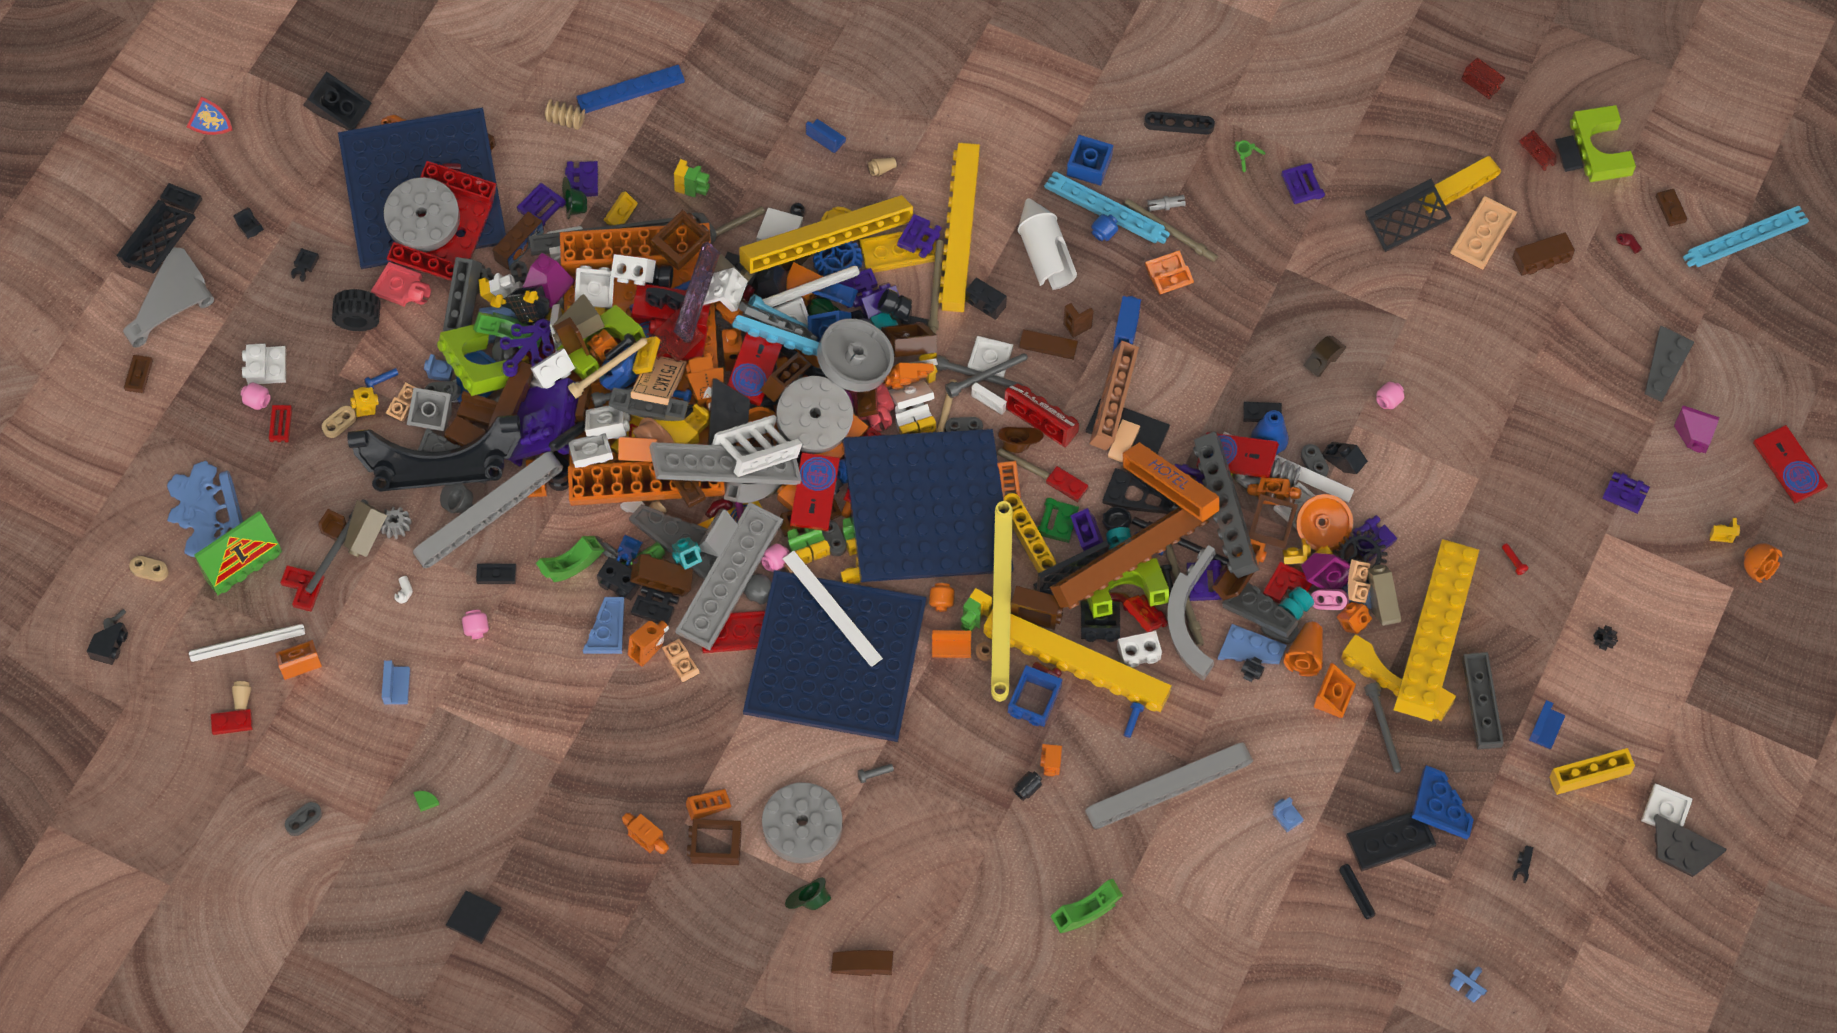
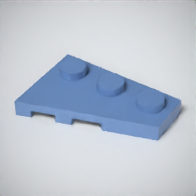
M604 597L596 617V622L583 648V654H622L624 597Z
M1232 624L1218 660L1234 659L1235 661L1243 662L1247 658L1252 660L1256 657L1262 660V663L1280 664L1287 645Z

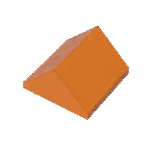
M313 640L275 653L284 680L322 667Z
M1330 663L1317 695L1314 708L1343 718L1356 684L1334 663Z

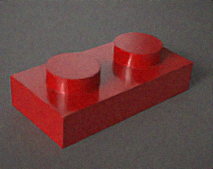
M1058 466L1055 467L1046 479V484L1077 503L1089 486Z
M251 709L211 714L212 734L218 735L253 730Z

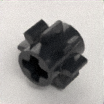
M1605 625L1604 629L1598 627V630L1593 634L1594 644L1599 646V649L1605 651L1607 647L1613 649V646L1618 642L1616 635L1618 632L1612 630V627Z
M1256 657L1252 660L1247 658L1241 669V672L1245 673L1243 678L1250 682L1254 678L1259 680L1265 669L1261 664L1262 660Z

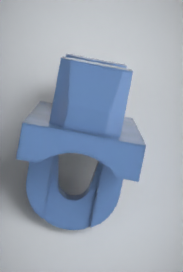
M1476 967L1470 977H1467L1458 969H1455L1453 972L1454 976L1449 985L1457 991L1461 989L1464 983L1471 986L1465 997L1475 1003L1481 995L1484 996L1487 992L1486 989L1475 982L1482 972L1481 967Z

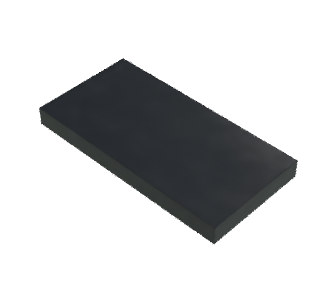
M1099 399L1089 421L1086 433L1092 434L1101 399ZM1123 407L1119 426L1122 419L1140 426L1133 446L1140 442L1158 455L1169 431L1170 424Z
M1412 811L1347 833L1346 837L1362 872L1436 847V842L1428 824L1411 818Z

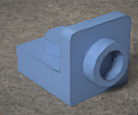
M430 354L429 360H426L424 365V371H426L428 378L439 381L451 380L454 370L447 361L437 360L434 354Z
M1291 797L1286 800L1284 798L1279 800L1274 805L1273 811L1274 817L1286 832H1289L1304 820L1292 805L1293 800Z

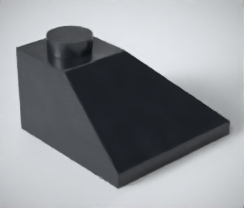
M778 265L758 271L755 278L754 288L756 290L754 294L765 299L786 291L787 272Z

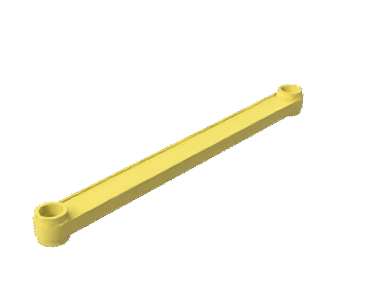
M1007 501L999 502L995 508L991 695L994 700L999 702L1006 700L1009 695L1012 506ZM1001 509H1006V510H1008V512H1007V513H1001L1000 510H1001ZM997 689H1003L1005 692L1003 694H997L995 691Z

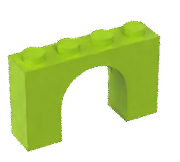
M1617 105L1575 111L1572 119H1570V127L1575 132V142L1579 145L1580 157L1585 164L1584 172L1589 177L1590 182L1628 177L1634 173L1636 165L1631 151L1606 154L1597 150L1590 139L1597 133L1618 130L1621 118Z
M615 304L600 316L605 327L583 340L589 351L590 348L587 342L603 329L612 337L621 341L625 339L624 335L627 333L633 335L636 342L641 338H646L642 327ZM559 346L557 348V351L563 348V346ZM581 348L568 355L575 367L573 371L583 380L600 368L597 360L591 355L586 356Z
M475 324L440 332L439 341L437 342L439 351L444 354L447 363L452 366L455 375L460 378L464 388L468 390L471 396L502 389L509 379L502 371L503 363L507 360L480 365L464 357L468 353L487 349L489 334L475 332Z
M1157 558L1144 563L1140 562L1135 570L1124 572L1122 578L1110 581L1108 587L1094 591V595L1087 599L1093 618L1113 614L1112 599L1109 591L1121 584H1133L1143 589L1150 606L1169 603V588Z

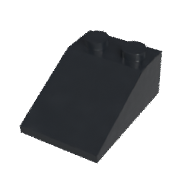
M326 71L303 106L342 128L354 130L372 103Z

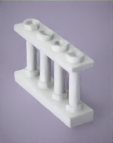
M772 415L719 431L715 434L712 445H722L737 461L734 473L737 477L798 458L802 446L799 439L786 441L774 428L777 417ZM769 433L779 445L772 446L761 434ZM754 437L764 450L757 451L747 439ZM739 442L749 455L742 456L732 444Z

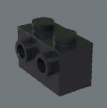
M976 277L966 289L965 301L996 320L1006 308L1007 296Z
M608 557L597 574L600 587L605 590L610 589L618 597H624V599L627 598L630 601L641 585L630 582L631 568Z

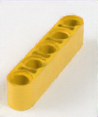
M1487 156L1435 184V187L1442 201L1447 205L1493 180L1501 173V169L1490 156ZM1434 193L1427 195L1424 202L1434 205L1436 202ZM1423 205L1428 213H1432L1433 208Z
M1015 493L1007 494L1003 501L1016 505L1012 507V528L1037 572L1040 573L1046 570L1043 568L1045 565L1050 567L1056 565L1052 553L1020 497ZM1017 519H1023L1025 521L1018 522ZM1031 534L1034 537L1027 538L1025 535ZM1035 550H1041L1042 553L1038 554V553H1035L1034 551H1035Z

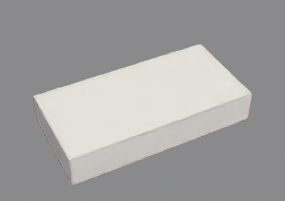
M975 382L973 384L971 396L1003 415L1006 411L1007 401Z

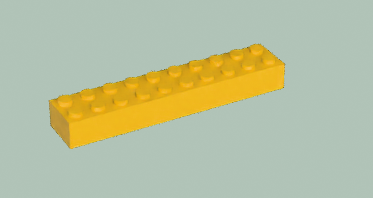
M1442 539L1394 706L1395 711L1428 721L1433 720L1479 549Z

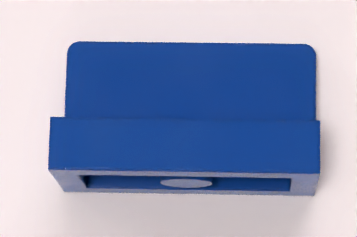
M816 119L813 124L809 121L806 123V135L833 153H836L846 142V137L819 119Z
M836 283L821 289L820 292L815 291L812 293L852 308L858 290Z
M1546 700L1529 741L1551 749L1565 715L1552 710L1551 708L1554 703Z

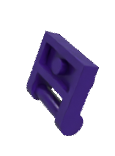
M1311 163L1283 170L1281 173L1294 204L1312 199H1321L1325 196L1324 190L1320 188L1314 175V168ZM1303 173L1307 175L1313 191L1309 190Z
M540 183L517 206V211L523 215L530 212L542 220L544 227L545 222L560 207L563 208L566 201L543 183ZM551 200L554 201V204L541 217L537 216Z
M1213 560L1207 566L1190 592V601L1221 600V597L1215 590L1209 592L1207 570H1212L1213 583L1216 581L1222 568L1220 560ZM1196 562L1187 563L1186 570H1188L1192 564L1195 565Z

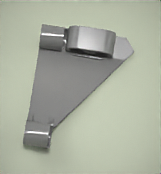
M173 247L156 275L137 318L124 328L123 332L134 348L144 345L151 330L170 317L195 304H198L200 308H206L214 302V297L205 286L202 274L184 249Z

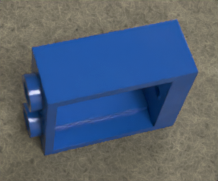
M1133 296L1122 297L1114 336L1113 352L1121 341L1133 345L1141 299Z
M1026 665L1008 705V713L1016 719H1025L1034 726L1045 727L1062 687V679ZM1027 681L1053 691L1043 715L1016 706Z

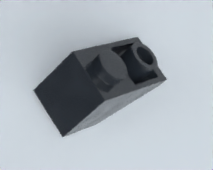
M1331 442L1322 453L1325 460L1342 472L1349 474H1358L1368 462L1359 447L1354 444Z
M119 622L95 633L86 651L90 659L113 665L115 659L117 660L120 655L122 642H125L128 636L125 625Z

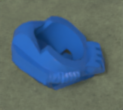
M638 351L599 378L601 385L609 390H613V387L624 389L636 381L639 374L636 375L632 369ZM605 359L602 366L608 363L609 360Z

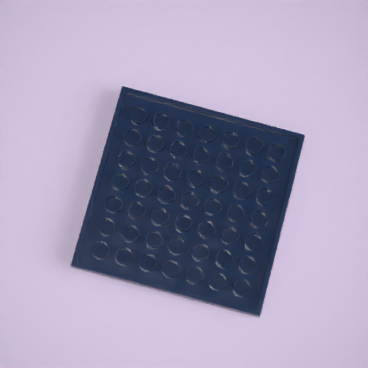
M483 107L338 132L361 269L384 266L388 262L395 264V262L387 260L391 246L395 241L390 236L384 220L385 203L390 193L398 185L410 179L420 178L427 161L438 165L460 163V172L497 184ZM497 185L492 209L475 249L496 246L506 235ZM464 230L456 232L458 237H463L466 234Z
M993 429L846 437L843 439L860 582L994 574L995 508L999 502L1003 501ZM1001 509L1000 512L1005 513V509ZM1011 561V572H1013V561Z
M774 570L743 715L898 742L927 597L817 578L883 658L871 667L799 578L793 573Z

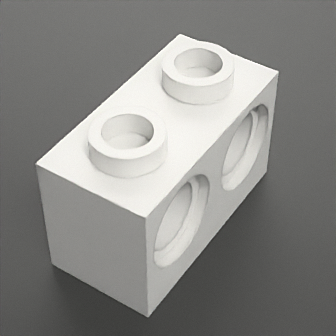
M614 254L611 277L617 278V282L628 283L629 280H632L636 285L645 286V282L653 283L656 261ZM626 265V272L623 273V268ZM643 268V274L640 276V270Z
M1156 631L1118 639L1117 649L1122 664L1134 668L1142 663L1153 664L1161 660L1162 650ZM1152 647L1154 650L1147 651L1145 648ZM1133 651L1135 654L1128 655L1126 652Z

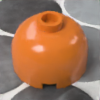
M1760 543L1749 548L1744 555L1746 573L1759 583H1762L1761 580L1764 577L1768 580L1780 565L1778 559L1779 556L1782 558V552L1767 543Z

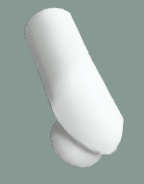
M402 576L398 579L402 589L394 596L395 600L401 604L407 602L413 592L407 576Z

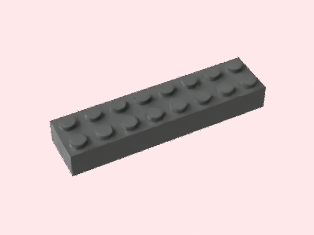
M1488 652L1463 654L1462 663L1477 750L1502 748L1504 742Z

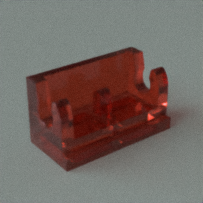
M1478 57L1465 68L1461 78L1489 100L1500 90V85L1505 81L1504 76Z
M1534 130L1519 140L1520 145L1537 161L1543 171L1547 170L1546 167L1549 164L1552 166L1556 164V154Z

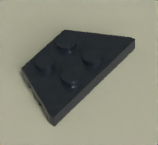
M716 378L712 379L708 445H712L717 432L746 424L749 420L750 399Z
M1658 814L1654 816L1656 828L1654 835L1657 845L1655 849L1656 859L1691 877L1698 874L1727 850Z

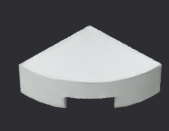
M642 501L623 502L620 504V507L628 513H634L641 504H645Z

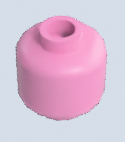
M255 382L244 386L241 390L243 404L255 410L265 408L270 401L268 389Z
M1387 382L1377 391L1376 401L1381 408L1392 410L1404 400V389L1399 383Z
M773 544L765 551L761 560L762 566L772 572L774 570H781L784 568L783 564H785L782 558L790 554L789 550L780 544Z
M481 610L468 611L462 618L464 634L472 636V639L483 638V634L489 630L487 615L482 613Z

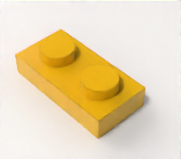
M622 192L604 218V221L609 226L625 224L638 203L627 192Z
M657 336L646 338L647 344L638 350L632 369L636 375L652 372L661 341Z

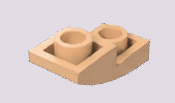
M405 382L398 397L393 398L386 414L403 422L409 415L413 388L416 387Z
M1122 419L1108 457L1123 463V452L1133 447L1140 426Z
M1351 560L1348 576L1349 600L1366 603L1371 585L1366 583L1370 563Z
M680 639L662 647L682 682L699 674L697 666L690 658L687 649Z

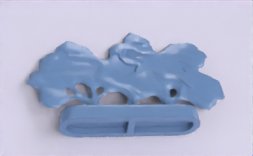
M207 461L195 464L190 477L175 474L167 484L171 497H175L180 501L178 506L171 509L167 521L179 523V526L184 529L189 527L194 529V533L187 540L184 550L185 554L191 557H195L194 554L226 534L229 527L233 529L243 522L234 483L229 471L227 470L219 474L221 485L217 486L213 484L217 467L208 464ZM211 486L212 489L207 490L206 487ZM219 490L223 491L225 503L221 505L213 497ZM227 508L230 520L224 524L220 523L216 519V512ZM223 528V530H220L222 534L215 538L214 534L216 531Z

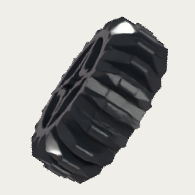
M1360 530L1357 531V537L1351 532L1350 540L1344 536L1345 545L1339 542L1338 545L1342 547V550L1336 549L1335 551L1337 554H1341V556L1337 557L1350 564L1352 559L1356 560L1359 557L1358 548L1363 554L1366 553L1364 562L1367 563L1369 558L1377 553L1376 562L1371 568L1381 563L1387 564V560L1382 559V557L1388 556V553L1381 552L1386 548L1385 545L1378 546L1382 542L1381 538L1374 541L1376 538L1374 533L1369 538L1368 531H1365L1364 536H1362ZM1358 542H1368L1374 548L1362 549ZM1353 545L1354 554L1346 560V553L1350 546Z

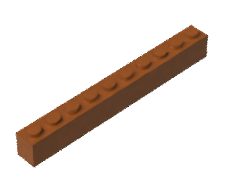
M1180 506L1051 586L1050 588L1060 608L1068 607L1072 609L1078 606V601L1092 597L1094 595L1093 592L1097 589L1102 590L1108 587L1110 581L1119 580L1123 577L1124 572L1135 570L1140 562L1144 563L1151 560V555L1165 551L1167 545L1178 543L1181 540L1180 537L1192 534L1197 526L1202 527L1208 524L1209 519L1213 515L1202 522Z

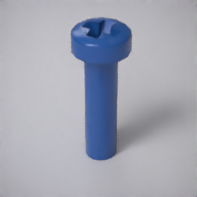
M395 368L371 379L366 377L364 381L367 388L372 387L374 389V385L399 375Z
M686 389V391L675 390L672 397L690 402L692 391Z
M1133 702L1130 706L1132 712L1124 732V736L1131 738L1139 713L1143 712L1145 708L1137 702Z

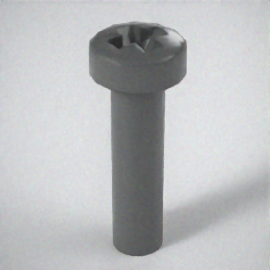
M888 764L868 771L861 769L858 770V778L861 783H865L866 779L892 772L894 768L892 764Z

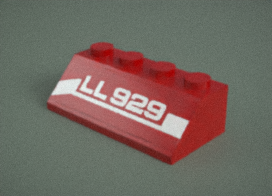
M1017 383L1005 390L1006 410L1032 427L1041 430L1043 434L1064 448L1068 446L1079 432V423L1074 417L1067 416L1059 407L1052 406L1042 396L1032 393L1028 387Z

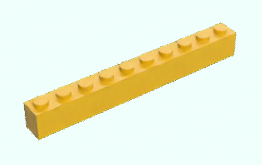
M958 143L957 150L953 152V160L956 161V165H952L951 176L955 177L954 181L950 182V192H953V197L949 196L948 202L951 212H947V223H950V227L946 228L945 239H948V244H944L943 255H947L946 260L942 261V271H945V276H941L940 287H943V292H939V303H942V311L964 312L980 144Z
M900 195L739 247L740 263L752 274L909 223L913 216V206Z
M993 609L984 624L983 633L990 639H992ZM1010 614L1011 648H1018L1026 655L1038 657L1043 663H1051L1061 671H1069L1079 679H1087L1097 687L1107 688L1115 695L1125 696L1131 702L1145 705L1150 711L1161 713L1170 695L1172 685Z

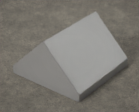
M413 388L407 425L445 431L452 415L451 394Z
M723 509L714 517L698 545L701 552L720 557L729 543L738 524L726 510Z

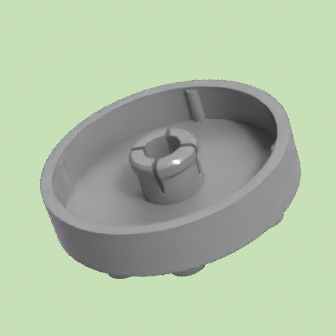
M414 178L401 183L390 193L384 207V220L390 236L396 243L422 252H429L439 249L453 238L459 226L460 212L454 194L446 185L430 178ZM418 214H426L424 217H418Z
M843 319L833 323L825 331L818 344L817 359L823 373L833 383L846 390L865 392L877 388L884 382L893 367L894 352L886 335L876 326L859 319Z
M808 376L794 381L784 390L776 409V423L780 434L786 441L795 439L801 441L800 451L811 454L824 453L836 448L848 435L853 421V406L846 391L830 379L820 376ZM814 409L815 412L819 415L818 418H813L810 416V413L813 412Z
M803 782L787 785L775 792L764 808L762 826L765 840L771 850L784 860L793 863L818 861L827 856L840 840L843 827L841 808L835 797L821 786ZM807 821V824L801 826L798 822Z

